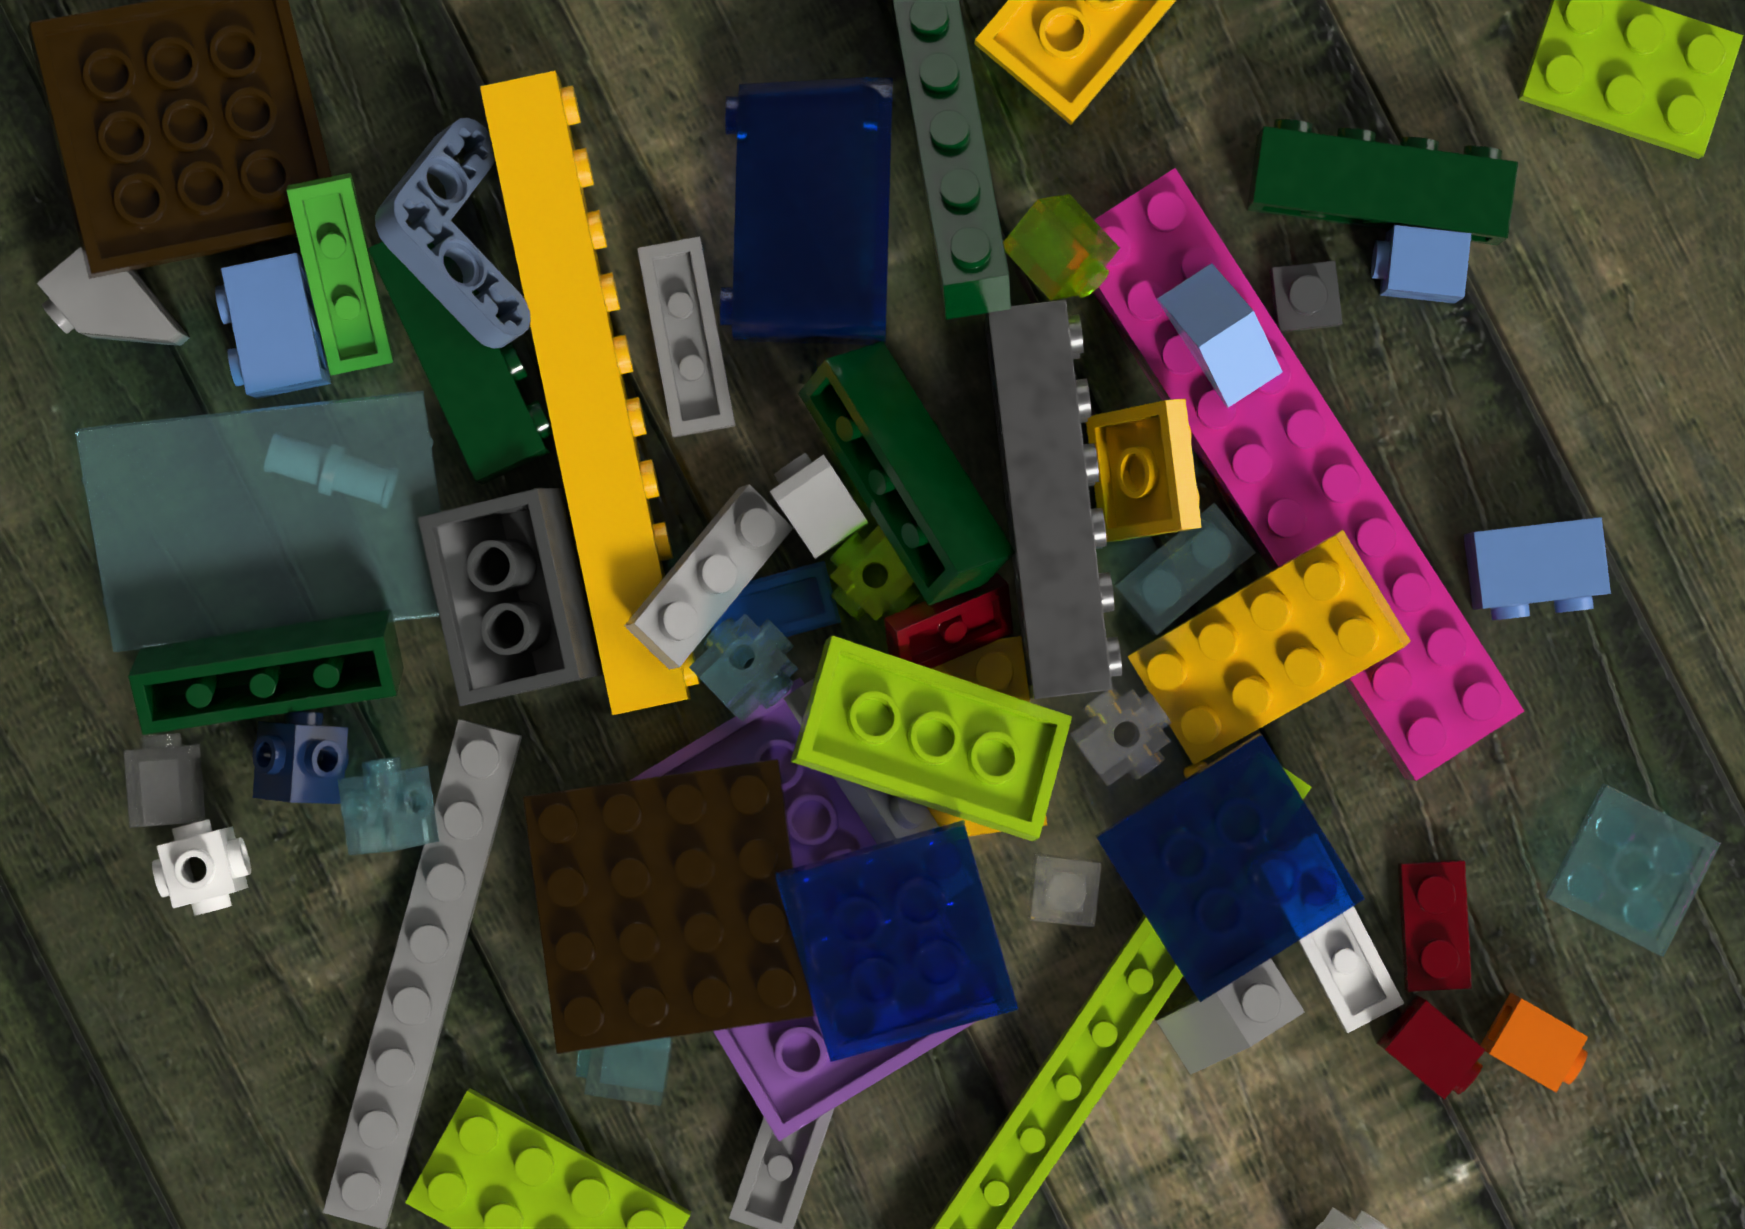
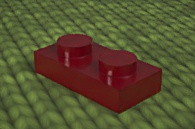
M996 572L985 585L929 606L926 601H923L884 618L888 654L932 669L1013 634L1009 584Z
M1445 860L1398 863L1405 990L1416 992L1472 989L1465 861Z

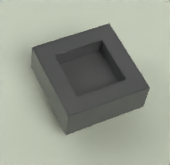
M1336 261L1273 267L1269 270L1275 323L1281 333L1336 327L1343 324Z

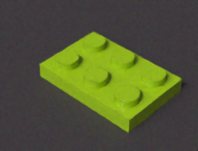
M1551 0L1518 100L1700 159L1705 154L1744 35L1639 0Z

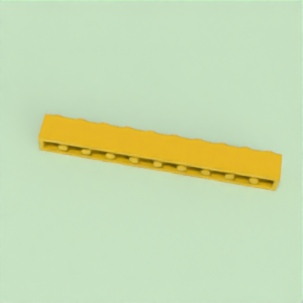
M556 71L480 86L524 299L530 310L532 337L612 715L691 699L689 686L699 684L693 651L679 668L669 670L624 626L665 577L662 561L673 559V553L666 522L654 524L649 499L660 497L659 486L653 460L641 461L636 436L647 434L639 397L628 399L623 374L634 372L626 334L614 336L610 312L621 310L613 272L601 274L596 250L607 248V240L600 210L588 212L583 187L593 186L594 179L587 148L575 150L570 125L581 123L573 85L562 87L561 80Z

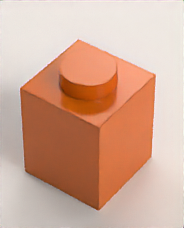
M1512 993L1509 994L1480 1044L1488 1054L1556 1093L1562 1082L1569 1085L1576 1079L1588 1056V1052L1582 1049L1588 1036Z

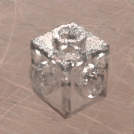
M1112 686V690L1102 692L1082 707L1088 718L1068 732V735L1102 783L1109 786L1126 773H1129L1132 779L1136 781L1165 760L1160 749L1171 741L1162 729L1171 724V721L1150 692L1139 698L1134 689H1128L1120 695L1115 687ZM1127 721L1133 728V737L1129 743L1119 745L1114 739V730L1119 723Z

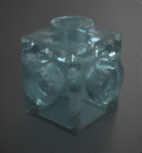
M746 614L737 622L729 618L716 627L704 642L708 650L689 667L741 721L748 718L760 705L768 709L781 700L793 686V681L789 677L798 669L786 656L794 645L769 619L758 627ZM754 658L752 665L747 669H743L745 663L749 659Z
M400 756L362 762L363 774L337 779L349 855L392 852L439 842L428 765L402 768Z

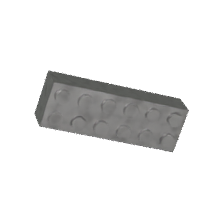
M1066 300L1011 306V309L990 312L986 314L984 324L1010 543L1015 551L1012 559L1030 699H1040L1112 690L1111 677L1122 675V662L1118 637L1106 638L1103 613L1114 611V595L1110 572H1098L1096 549H1103V547L1107 546L1103 509H1091L1088 486L1099 482V470L1095 443L1083 444L1081 423L1088 422V418L1091 417V402L1087 379H1075L1073 359H1080V353H1084L1079 314L1068 315Z

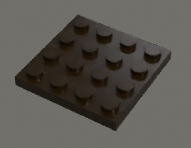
M153 0L29 22L27 29L89 279L297 238L286 191L287 186L332 177L288 0Z
M778 759L523 797L557 1054L815 1017L780 762Z

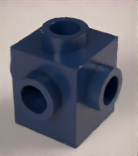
M311 711L284 713V722L258 721L257 741L255 742L252 755L255 767L252 798L290 803L343 804L345 770L349 760L347 748L348 727L323 725V713Z

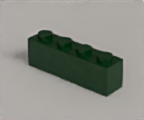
M1276 119L1274 127L1263 126L1257 135L1247 211L1389 230L1394 225L1464 232L1471 233V242L1499 245L1508 238L1518 162L1502 160V150L1469 145L1464 146L1463 154L1438 151V141L1422 137H1401L1400 145L1375 142V132L1358 128H1338L1337 136L1312 133L1313 124L1294 119Z
M383 241L369 247V253L475 481L483 485L550 454L551 451L545 438L553 435L551 422L540 400L528 403L518 381L527 377L528 374L513 342L496 349L484 346L467 331L388 249ZM432 242L427 245L430 250L435 247ZM444 256V266L449 275L457 282L463 283V274L457 263L450 257ZM476 289L472 294L476 296L479 294V291Z
M881 341L825 359L799 391L798 395L928 606L985 585L1011 558L1015 551L885 343Z
M389 609L143 647L139 650L128 678L142 735L397 696L404 666L392 610Z

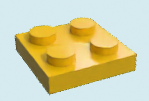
M1186 399L1164 400L1092 415L1088 418V422H1086L1088 443H1095L1099 470V482H1095L1094 485L1096 506L1103 509L1107 542L1202 528L1199 510L1200 498L1196 486L1191 446V428L1188 423Z

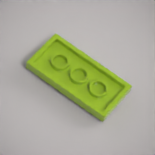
M832 635L826 639L791 762L1007 834L1034 841L1039 839L1072 716Z
M471 1088L464 1095L405 1202L451 1229H683L692 1212Z

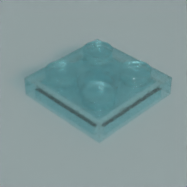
M1602 784L1545 898L1664 957L1721 842L1607 784Z

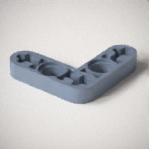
M460 118L432 139L383 201L375 215V227L379 237L388 249L476 340L484 346L493 349L502 348L528 330L531 322L530 310L520 292L451 221L495 162L491 137L487 129L478 121L470 118ZM464 148L466 153L463 159L465 161L459 165L453 157ZM427 173L433 174L440 180L446 191V200L438 197L430 188L427 182ZM407 219L411 223L410 226H408V224L405 222ZM432 242L435 247L430 250L427 245ZM444 256L450 257L457 263L463 274V283L457 282L449 275L444 266ZM477 289L479 294L474 296L472 292Z

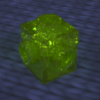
M879 525L865 540L855 532L830 558L838 568L829 577L839 586L830 596L857 622L866 613L877 622L885 613L891 616L905 610L921 594L912 586L914 581ZM872 565L883 567L888 574L886 583L879 588H871L863 581L864 571Z

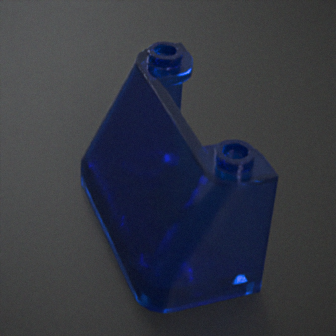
M856 77L739 84L738 96H726L725 134L737 135L733 287H721L720 325L732 326L734 341L872 345L883 341L886 345L893 78Z

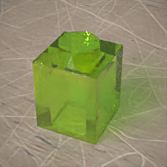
M1070 194L1037 199L1003 242L1005 252L1051 301L1077 295L1083 298L1094 292L1109 274V270L1105 266L1120 249Z

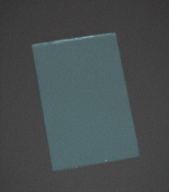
M424 391L78 428L75 431L82 469L81 481L85 486L104 595L103 605L106 607L113 652L138 650L143 647L389 609L392 610L394 621L440 616L418 522V517L441 512L432 453L433 439L429 432Z

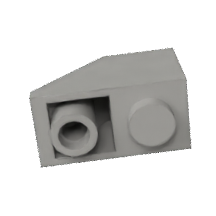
M804 453L774 474L780 485L772 489L770 493L815 560L868 525L867 519L824 454L812 462L808 455Z

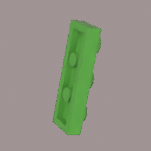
M351 173L288 185L286 191L330 376L393 363V351Z

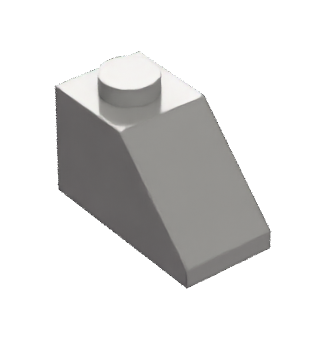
M81 247L37 283L49 297L42 304V307L66 334L75 328L78 333L90 338L181 346L190 339L188 334L134 270L89 279Z
M1261 952L1156 1019V1022L1191 1075L1253 1046L1305 1013L1272 959Z

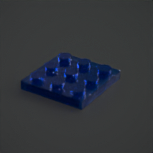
M1260 733L1095 835L1199 1002H1202L1365 899Z
M964 820L776 873V882L830 1062L1019 1010Z

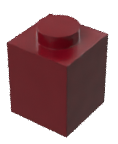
M1416 995L1376 1043L1444 1100L1452 1090L1459 1095L1473 1083L1483 1067L1477 1060L1486 1051L1427 1000Z

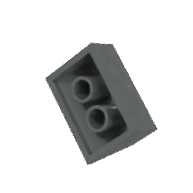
M536 488L418 517L460 706L603 675L561 488Z

